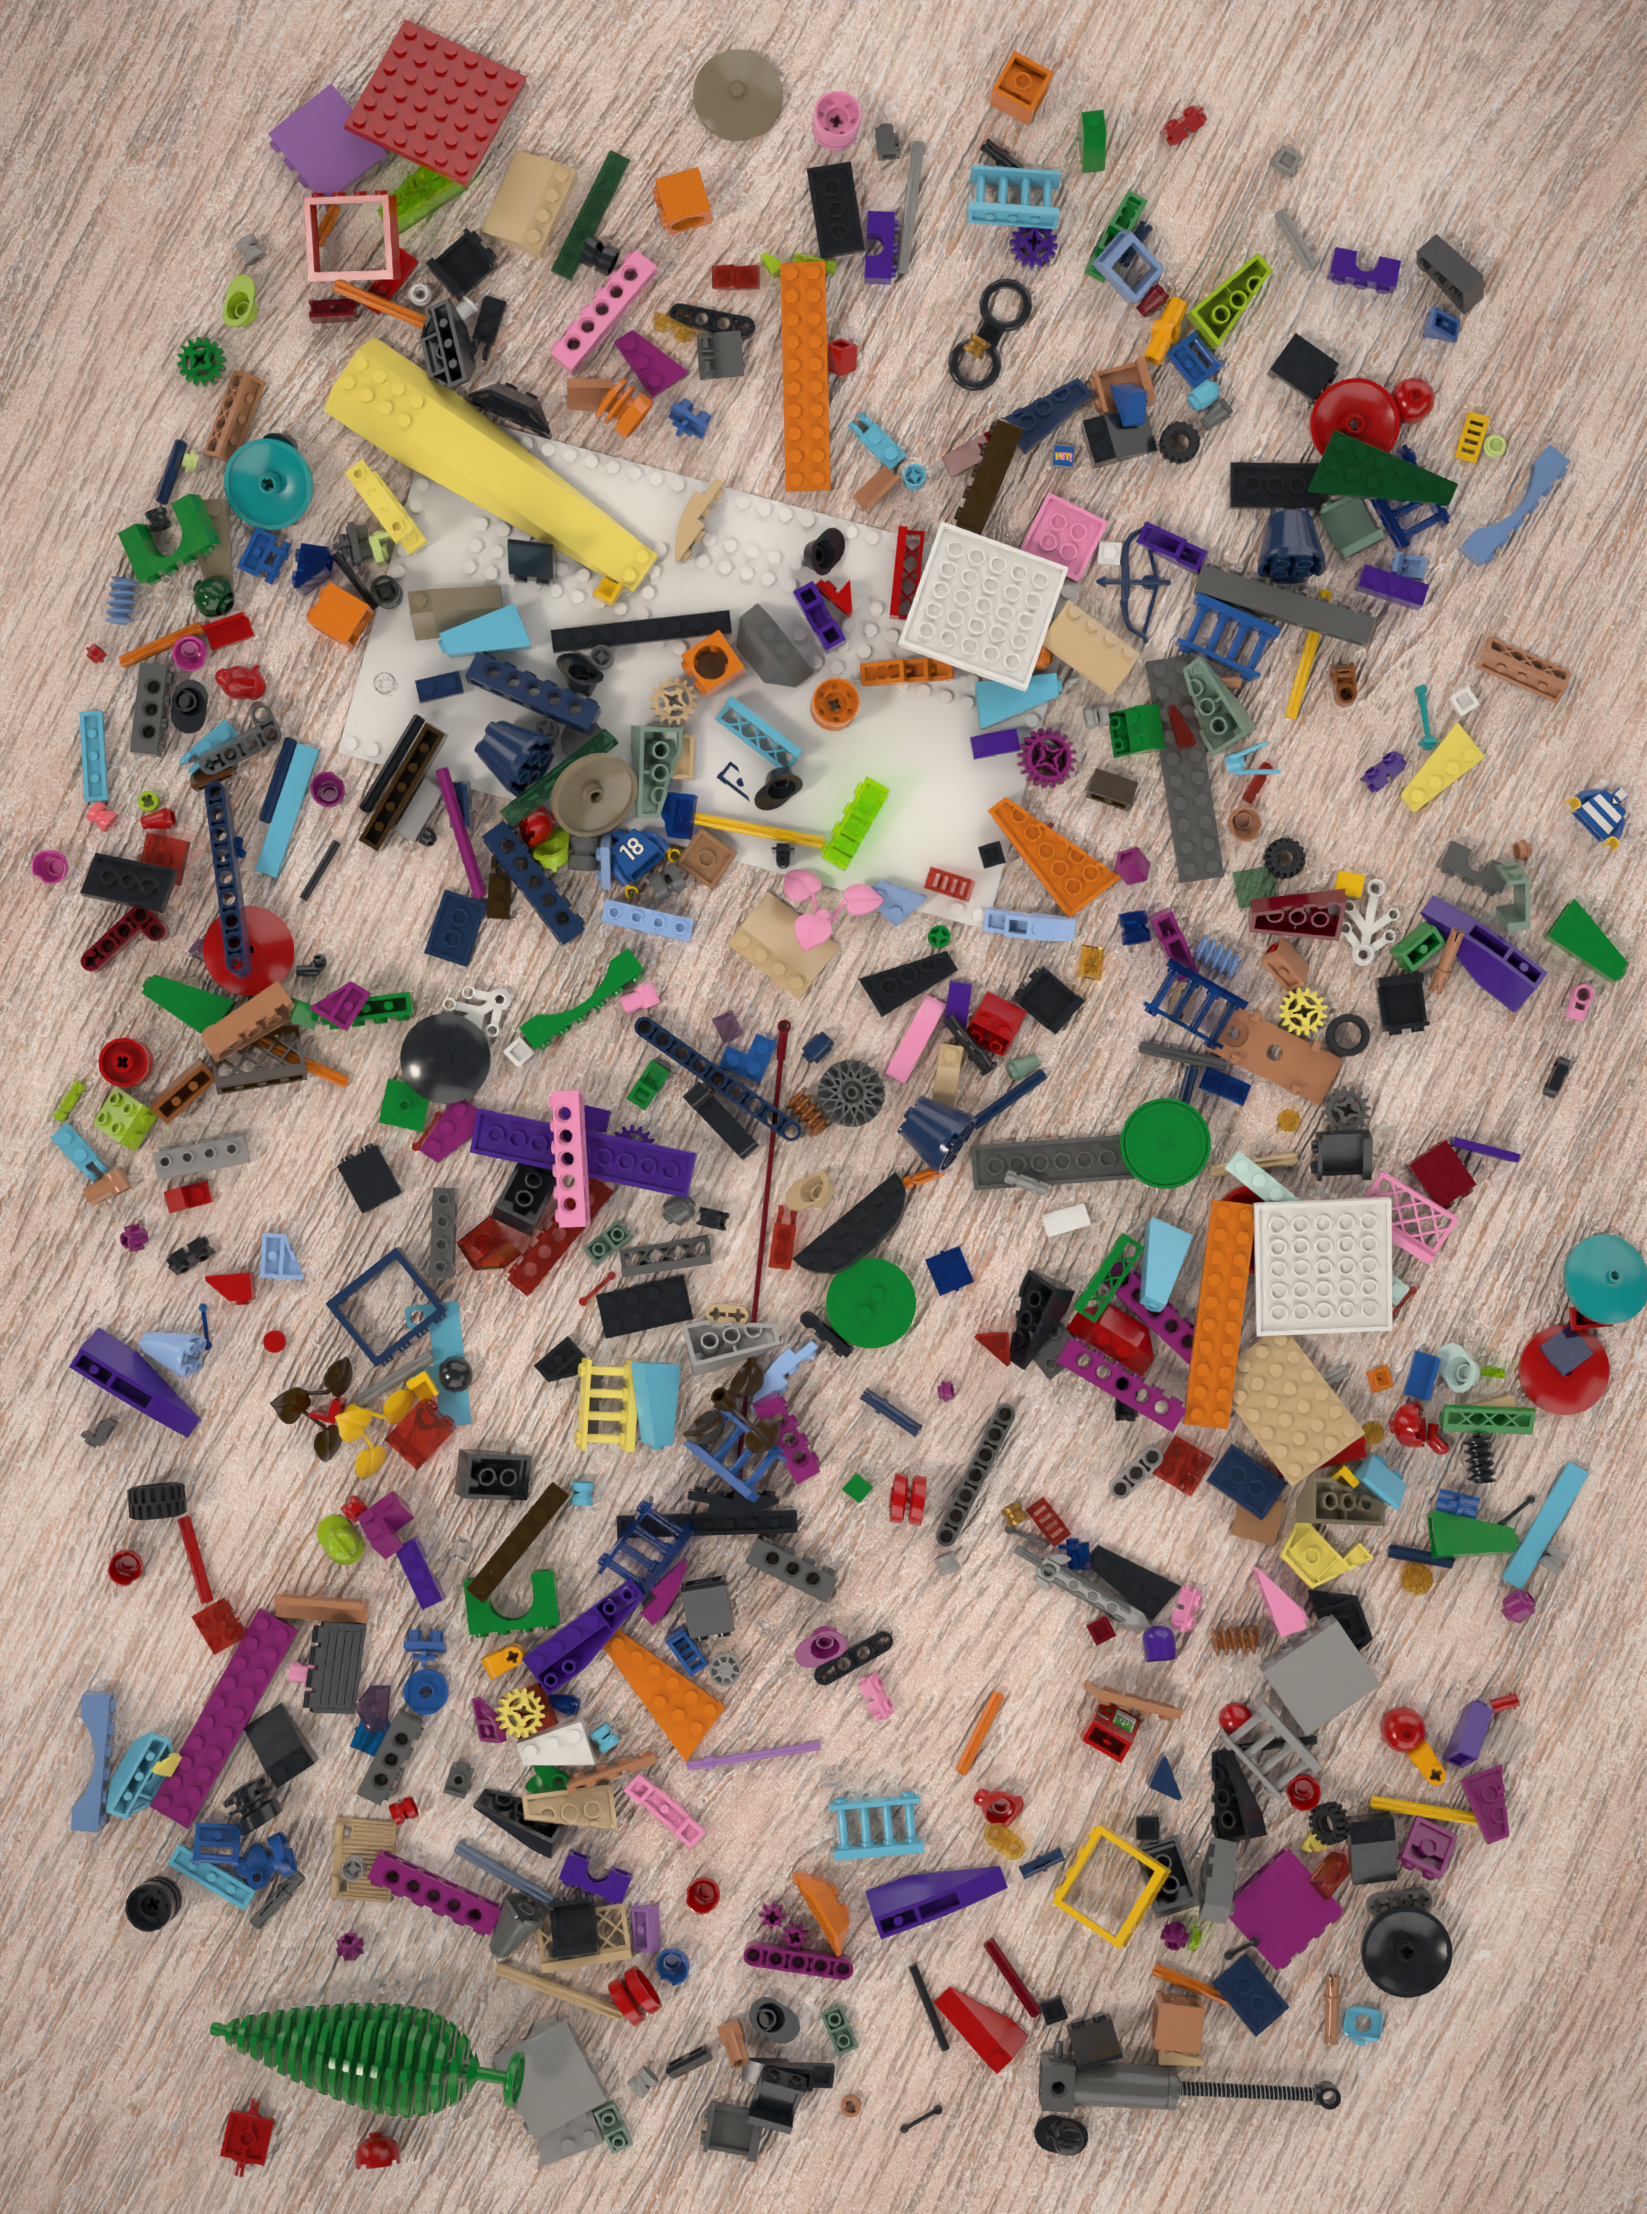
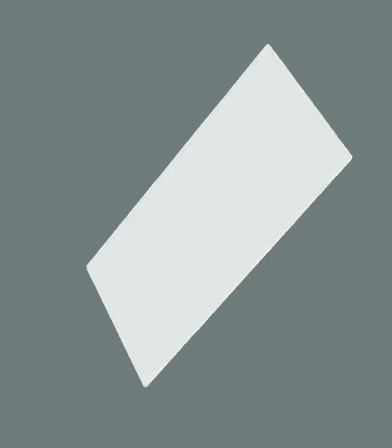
M498 426L635 536L641 544L658 554L659 557L635 592L632 593L624 588L614 608H611L595 599L592 595L593 590H597L603 576L557 550L559 559L555 584L550 583L549 586L537 585L536 581L527 580V583L514 582V578L510 577L508 570L507 540L544 542L535 539L528 533L519 530L503 519L494 516L487 510L478 507L471 501L415 471L405 510L426 537L428 543L412 556L408 554L400 542L398 544L395 543L387 575L393 577L403 590V599L400 605L394 609L387 610L380 606L377 608L339 745V752L341 754L384 765L413 715L418 714L425 719L424 724L430 723L449 734L425 777L430 776L438 780L436 770L447 767L452 782L471 781L472 790L520 803L536 801L546 806L549 811H552L551 794L555 782L561 773L574 762L565 755L560 743L565 725L556 722L559 727V735L554 740L556 744L552 747L551 752L555 756L539 784L535 782L527 789L528 793L522 797H515L504 788L481 761L478 754L474 752L475 746L478 742L482 741L486 734L485 729L487 725L492 721L497 723L504 720L536 731L537 722L547 717L467 683L465 675L475 656L450 658L447 652L443 654L438 641L441 640V637L416 641L409 608V591L500 586L503 607L515 603L533 649L491 655L503 664L504 662H509L515 665L519 671L524 672L526 670L534 673L542 681L550 680L563 690L569 689L566 675L557 667L556 660L558 656L573 653L584 657L592 664L590 659L592 649L554 654L551 630L730 610L732 634L723 636L743 664L745 674L709 699L705 694L703 696L700 695L694 686V677H688L681 667V662H683L681 655L707 637L609 647L614 657L613 665L607 670H600L604 678L601 682L597 683L591 697L588 698L597 701L601 709V714L596 723L603 730L606 739L603 753L613 754L622 758L631 769V725L670 727L668 720L660 723L661 716L654 717L653 714L656 709H650V705L654 701L650 700L649 697L656 695L652 690L653 687L659 689V681L666 684L667 677H670L671 682H675L676 677H679L680 683L682 684L683 681L687 680V688L694 687V691L691 694H697L698 696L696 700H693V702L698 704V708H692L695 716L688 715L689 722L687 723L683 719L681 720V726H678L676 722H673L671 726L682 727L683 734H695L694 780H670L667 789L668 794L659 818H636V807L634 804L628 816L615 829L622 828L624 831L629 832L635 828L639 832L643 830L655 832L668 843L687 848L699 829L703 827L738 852L733 861L784 875L794 870H806L814 873L820 879L822 885L845 891L854 884H865L872 887L880 879L892 882L893 885H901L915 893L925 894L927 899L915 909L916 911L983 929L985 909L993 907L1004 864L984 869L978 847L1000 841L1006 859L1010 841L987 810L1004 797L1020 806L1028 773L1021 775L1020 771L1024 769V766H1017V763L1022 761V758L1016 756L1017 753H1023L1021 749L1019 752L973 760L970 737L1017 728L1019 744H1025L1023 738L1026 736L1030 737L1031 731L1037 733L1038 729L1042 727L1048 703L985 730H980L975 683L992 681L991 679L954 666L955 680L887 686H861L860 664L897 659H931L930 657L897 646L906 621L889 619L898 534L724 487V495L718 502H713L710 507L712 511L707 519H701L706 528L704 530L706 532L705 537L699 544L697 542L691 549L693 553L687 562L682 561L679 565L675 561V543L683 512L695 491L704 495L711 483ZM834 527L839 529L844 536V554L827 575L821 576L808 567L802 566L804 548L810 541L816 540L826 529ZM910 537L906 538V544L911 550L919 545L920 540ZM924 542L920 580L933 546L932 543ZM905 548V556H906L909 552H908V551L906 550V548ZM917 550V551L914 553L917 558H918V551H919V550ZM910 556L904 561V567L910 573L917 567V562ZM903 571V577H902V579H903L905 576H907L904 571ZM916 572L912 575V577H913L915 580H916ZM908 578L902 583L901 588L908 595L915 589V584ZM822 579L824 582L829 580L837 587L836 592L839 593L850 580L852 616L850 618L822 596L826 608L832 618L836 620L846 638L845 645L826 654L795 601L793 591L812 580L816 585ZM1064 580L1051 621L1068 600L1073 604L1076 603L1080 588L1078 583ZM901 594V596H900V601H901L903 598H905L902 594ZM914 594L910 597L912 602L914 600ZM907 600L899 606V614L901 615L909 614L911 605ZM757 603L772 617L813 672V675L796 688L764 683L736 648L740 616ZM708 652L699 658V665L695 667V670L703 678L717 679L724 674L725 663H728V661L721 654ZM1053 654L1052 664L1048 665L1045 670H1034L1032 676L1056 673L1060 658ZM454 671L460 672L465 694L422 704L419 702L415 680ZM491 671L488 677L495 678L499 675V672ZM830 678H841L849 681L855 686L859 694L860 705L854 720L848 727L840 731L822 729L814 722L810 712V703L816 688ZM511 680L508 685L516 687L520 681ZM671 687L666 689L665 691H675L677 687ZM534 688L528 694L536 696L540 693V690ZM685 692L682 699L683 702L689 705V697ZM577 693L579 697L583 699L587 698L583 694ZM730 696L751 710L803 752L791 768L794 775L802 779L803 786L798 793L776 809L765 811L758 809L754 798L756 793L765 785L767 774L777 767L715 720ZM554 697L550 699L549 703L557 705L561 700ZM675 697V699L667 698L670 701L671 707L674 704L680 705L677 700L678 697ZM659 698V707L663 711L665 702ZM834 702L831 705L830 710L834 711L835 709H838V704ZM575 706L569 712L577 714L581 711V708ZM729 708L722 719L728 724L738 723L737 714ZM680 711L674 712L671 716H679L683 713ZM740 717V722H747ZM752 725L741 726L742 735L746 738L756 736L755 728ZM739 726L733 727L739 732ZM420 731L418 732L417 736L415 737L414 741L412 742L411 746L409 747L408 751L406 752L397 769L400 768L408 752L410 751L412 745L414 744L416 738L418 737ZM758 731V736H763V734L760 731ZM769 738L759 739V745L763 751L774 750L773 741ZM750 740V741H752L755 745H757V741H756V740ZM775 744L776 750L782 749L777 744ZM1034 746V748H1033L1032 755H1031V759H1032V760H1033L1034 753H1035V748H1036L1035 746ZM787 752L777 753V760L783 766L787 765L793 758ZM774 753L768 754L775 759ZM730 761L738 767L739 772L730 766L723 777L749 797L750 802L729 785H725L716 778ZM738 778H742L744 786L740 787L737 785L736 781ZM698 812L825 837V846L823 849L788 843L790 848L795 849V854H790L789 867L780 869L776 863V854L772 853V847H776L777 843L787 842L694 825L693 817Z

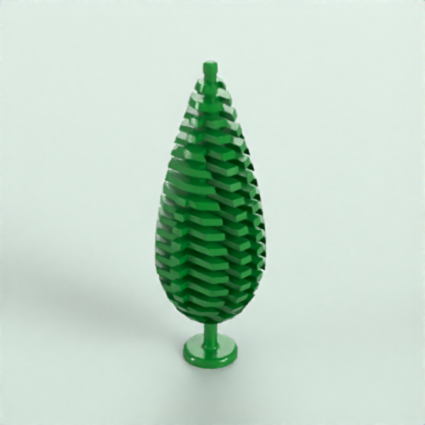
M341 2003L335 2004L331 2009L330 2005H320L316 2011L315 2006H306L302 2011L301 2008L296 2007L291 2008L287 2013L283 2009L277 2010L272 2016L269 2012H263L261 2015H258L257 2019L254 2014H250L243 2018L241 2024L238 2017L228 2022V2025L213 2022L210 2026V2035L224 2036L225 2042L231 2047L232 2044L235 2045L237 2042L238 2052L244 2056L250 2052L251 2058L258 2063L259 2059L262 2060L264 2057L263 2064L273 2070V2067L278 2065L277 2073L285 2077L287 2074H290V2080L296 2083H300V2080L305 2083V2087L314 2089L315 2086L318 2089V2093L328 2095L329 2092L332 2099L341 2101L343 2097L346 2104L354 2106L357 2102V2105L363 2110H370L371 2107L374 2113L384 2114L385 2110L389 2116L393 2117L398 2116L399 2113L403 2118H412L415 2114H418V2117L426 2116L432 2110L433 2114H437L446 2108L448 2102L449 2107L458 2104L465 2093V2086L466 2092L469 2093L477 2081L504 2085V2104L508 2108H515L523 2085L525 2073L524 2052L517 2051L513 2053L507 2071L481 2067L476 2051L475 2057L472 2054L470 2048L471 2040L466 2033H463V2036L460 2035L458 2026L453 2021H450L448 2024L444 2016L436 2014L435 2017L430 2009L422 2008V2011H420V2009H417V2006L412 2005L405 2008L403 2004L397 2003L393 2004V2006H388V2003H379L374 2006V2003H366L364 2006H359V2003H350L344 2008L345 2004Z

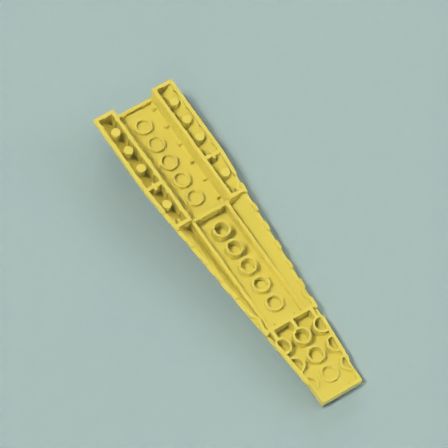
M376 337L371 338L357 350L333 385L324 412L398 462L471 501L473 504L503 519L519 530L528 533L535 539L547 544H553L555 550L569 556V558L601 576L621 583L630 592H635L659 557L658 554L641 544L635 536L456 392L430 380L426 371Z

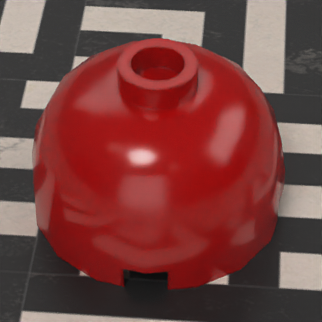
M1411 377L1404 379L1395 385L1391 392V396L1397 404L1400 422L1420 423L1430 415L1434 407L1435 395L1433 389L1428 382L1421 378Z
M536 801L518 804L517 813H521L518 826L522 840L528 843V847L545 843L552 835L553 826H556V819L553 813H550L548 808L542 803Z
M1407 1403L1400 1406L1394 1413V1419L1389 1421L1390 1433H1395L1397 1441L1404 1446L1412 1448L1425 1447L1423 1442H1426V1420L1420 1416V1411H1424L1422 1403Z
M1401 1706L1389 1710L1382 1717L1380 1723L1381 1736L1384 1743L1392 1750L1408 1753L1418 1749L1423 1744L1426 1737V1725L1423 1718L1414 1709Z
M383 2131L369 2133V2138L363 2139L355 2151L356 2169H361L360 2164H365L366 2169L392 2166L393 2160H396L397 2164L401 2163L399 2145L392 2137L383 2136Z

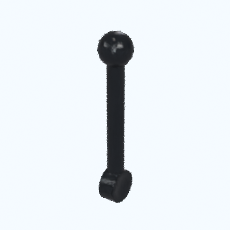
M1533 1495L1527 1496L1525 1502L1497 1524L1506 1525L1511 1518L1528 1504L1534 1503L1535 1497Z
M1252 1937L1249 1943L1231 1952L1226 1951L1224 1958L1231 1960L1234 1955L1251 1946L1257 1947L1260 1940L1257 1937Z
M935 2105L933 2110L908 2125L903 2124L900 2127V2131L905 2134L910 2128L934 2114L940 2115L942 2107Z

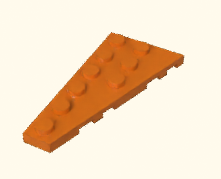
M1004 797L987 810L1066 917H1072L1122 878L1062 835L1047 827L1046 824L1034 818L1007 797Z
M618 1628L603 1648L686 1762L722 1713L725 1705Z

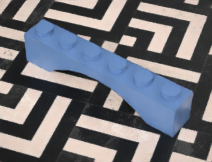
M1549 444L1530 465L1528 488L1517 509L1499 523L1476 529L1458 551L1477 567L1483 563L1487 565L1496 555L1493 553L1496 547L1502 548L1510 539L1508 536L1509 532L1512 529L1517 531L1525 520L1522 517L1527 512L1531 514L1537 508L1539 497L1541 495L1546 497L1554 488L1551 483L1556 478L1560 480L1567 473L1568 469L1566 466L1570 460Z
M86 1691L82 1695L81 1718L92 1737L95 1764L87 1790L72 1808L71 1830L99 1832L107 1822V1812H104L105 1803L107 1804L109 1790H106V1784L111 1777V1767H108V1762L113 1754V1745H110V1739L115 1732V1722H112L113 1713L117 1709V1700L114 1699L115 1693Z

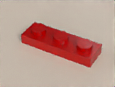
M400 248L401 279L375 280L368 289V292L391 301L419 264L418 260ZM363 304L377 316L381 315V311Z

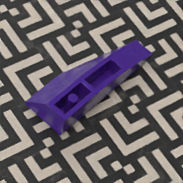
M1434 895L1420 912L1428 924L1436 927L1446 943L1451 928H1457L1456 937L1459 929L1465 932L1456 954L1457 960L1482 989L1513 1013L1537 989L1548 973L1500 935Z
M100 1327L80 1348L69 1366L115 1397L189 1438L201 1419L136 1350Z
M632 1578L605 1595L524 1655L522 1660L548 1695L552 1694L588 1666L643 1599V1593Z
M991 1866L907 1875L865 1890L880 1938L884 1939L951 1914L1007 1889L1008 1886L1001 1867Z

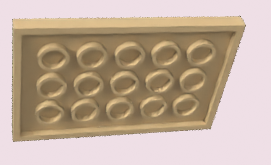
M1291 1335L1265 1336L1238 1356L1231 1407L1291 1487L1365 1434Z

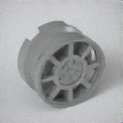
M729 1652L717 1654L712 1659L709 1669L712 1680L720 1686H730L736 1683L741 1675V1662L739 1658Z

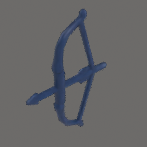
M1141 527L1130 533L1123 544L1120 564L1122 565L1121 579H1106V576L1097 579L1096 583L1103 587H1106V585H1121V599L1119 603L1123 621L1128 630L1142 638L1146 644L1148 643L1146 633L1159 586L1171 585V581L1159 580L1153 553L1148 549L1153 575H1145L1142 580L1130 579L1129 547L1133 538L1141 533L1143 529ZM1130 585H1142L1145 590H1153L1142 632L1135 629L1129 620L1128 599L1130 597Z

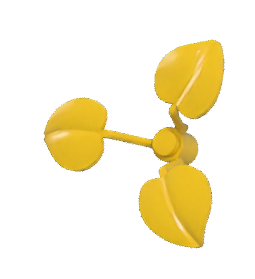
M402 1389L392 1393L383 1405L384 1414L361 1408L357 1404H351L345 1409L344 1413L335 1416L339 1435L343 1441L353 1442L362 1436L368 1444V1449L362 1450L355 1462L356 1474L361 1480L375 1474L382 1467L386 1459L385 1449L382 1446L373 1448V1444L364 1430L367 1429L372 1416L381 1419L387 1418L390 1424H397L404 1420L413 1407L414 1391L412 1389Z

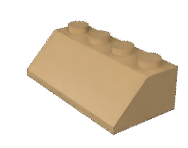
M1069 600L1056 613L1049 624L1042 644L1110 696L1131 670L1140 655L1138 651Z

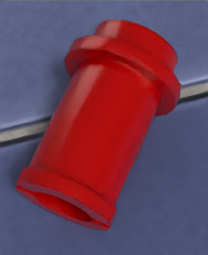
M1509 1692V1695L1490 1699L1494 1714L1511 1708L1516 1710V1707L1520 1706L1516 1693L1512 1694Z

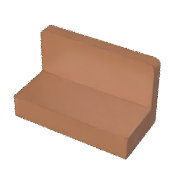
M567 378L568 409L597 411L601 400L613 386L612 379Z
M884 465L853 498L869 514L901 482V477L898 474L895 475Z
M1284 937L1281 938L1277 950L1262 956L1261 963L1281 986L1289 992L1306 984L1310 966Z

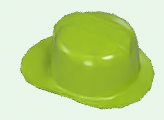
M245 274L238 275L228 287L222 319L229 327L240 325L247 328L258 315V305L254 300L255 284L250 276Z
M554 827L550 839L543 844L535 846L533 857L539 860L544 868L552 869L556 873L558 868L569 859V832L562 827Z
M329 1515L319 1523L317 1538L324 1550L336 1563L351 1565L361 1558L364 1551V1543L347 1519L339 1515Z

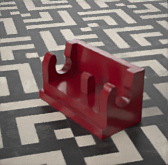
M353 299L309 300L311 308L309 318L313 324L358 322L357 301Z

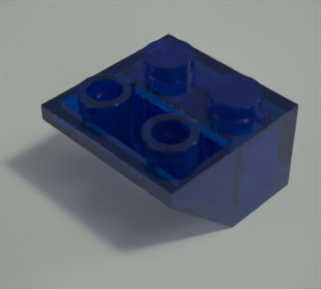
M301 543L300 549L296 550L295 562H298L297 571H293L291 583L300 595H308L331 578L334 560L331 557L333 553L328 547Z

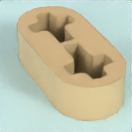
M717 1303L710 1305L706 1311L707 1320L713 1323H725L727 1321L733 1322V1324H745L749 1317L747 1309L741 1305ZM717 1307L719 1312H725L726 1316H719L718 1320H714V1317L710 1315V1311H714V1308ZM737 1309H741V1313L745 1314V1318H741L740 1322H737L735 1317H728L729 1313H736Z

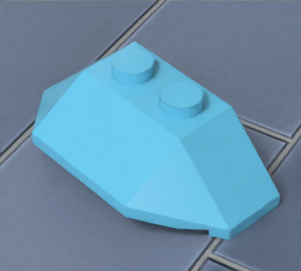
M150 1731L132 1742L110 1781L106 1807L107 1813L127 1820L132 1814L151 1805L166 1776L155 1774L152 1768L158 1761L162 1762L169 1757V1754L174 1753L170 1738Z

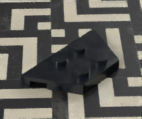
M1307 1590L1317 1620L1319 1621L1321 1618L1329 1617L1332 1614L1360 1653V1650L1367 1646L1373 1637L1358 1596Z

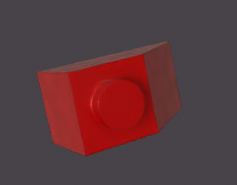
M254 1272L205 1276V1281L229 1302L236 1301V1305L250 1304L249 1300L256 1299Z

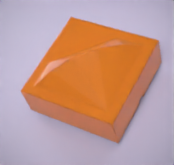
M1388 1365L1366 1371L1372 1393L1394 1387Z

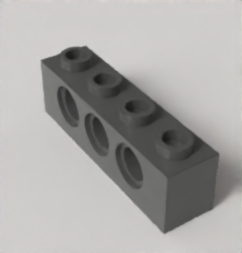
M140 663L130 752L134 755L161 758L162 752H165L166 739H163L164 730L168 729L169 724L166 711L171 705V694H168L169 685L172 686L174 681V673L171 672V668L167 665ZM154 683H159L160 690L152 694L151 686ZM157 705V713L149 716V707ZM154 727V736L146 738V730Z
M433 1187L429 1278H455L459 1188Z
M763 1535L762 1538L757 1536L745 1563L824 1603L827 1602L838 1580L834 1569L825 1565L821 1568L815 1565L816 1561L805 1555L801 1558L795 1555L796 1551L786 1545L781 1548L774 1544V1539ZM769 1552H776L779 1555V1560L771 1563L766 1559V1555ZM796 1562L799 1565V1570L795 1573H790L786 1568L787 1564ZM810 1572H816L820 1578L816 1583H810L807 1580L806 1576Z
M398 1709L356 1793L357 1795L380 1806L383 1800H389L394 1790L390 1787L393 1780H399L404 1770L401 1768L404 1759L409 1760L414 1750L411 1747L414 1739L419 1740L424 1731V1728L421 1727L422 1719ZM404 1733L407 1735L408 1741L401 1743L396 1739V1735ZM393 1753L398 1757V1761L391 1763L387 1761L386 1755ZM380 1773L385 1774L388 1781L380 1783L376 1780V1775Z

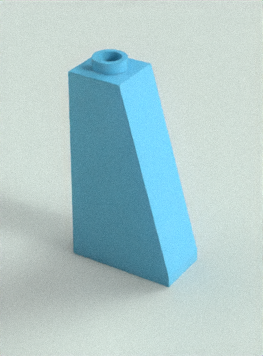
M515 603L439 633L441 640L438 641L443 654L447 652L450 658L475 656L477 652L481 654H495L533 649Z
M1056 673L1031 676L1026 692L993 680L976 682L975 694L980 730H985L1057 699L1059 692H1062L1061 679H1057Z
M1154 1217L1149 1220L1145 1227L1140 1303L1145 1305L1150 1311L1161 1312L1167 1304L1193 1235Z
M632 1361L631 1368L641 1443L649 1444L650 1449L663 1450L664 1446H673L681 1365L664 1362Z

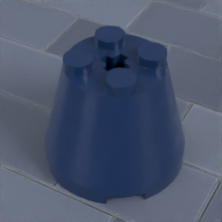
M1298 508L1296 510L1274 509L1272 511L1273 515L1266 522L1257 562L1258 575L1260 577H1269L1272 583L1277 584L1303 583L1307 577L1313 575L1321 576L1326 570V558L1309 510L1307 508Z
M504 720L497 723L492 721L487 725L485 729L486 734L482 741L478 742L475 746L474 752L478 754L481 761L509 793L515 797L525 796L528 793L527 789L535 782L539 784L550 768L555 756L551 753L552 747L556 743L547 735Z
M921 1095L915 1104V1108L910 1106L906 1111L904 1118L907 1120L900 1125L897 1133L908 1142L932 1170L942 1174L957 1158L956 1154L961 1150L964 1143H967L976 1126L977 1119L969 1112Z

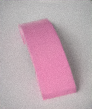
M929 995L925 996L885 1072L886 1075L904 1084L906 1083L946 1004Z
M637 1773L623 1789L639 1805L642 1804L670 1828L674 1835L690 1849L706 1833L701 1825L678 1803L640 1773Z

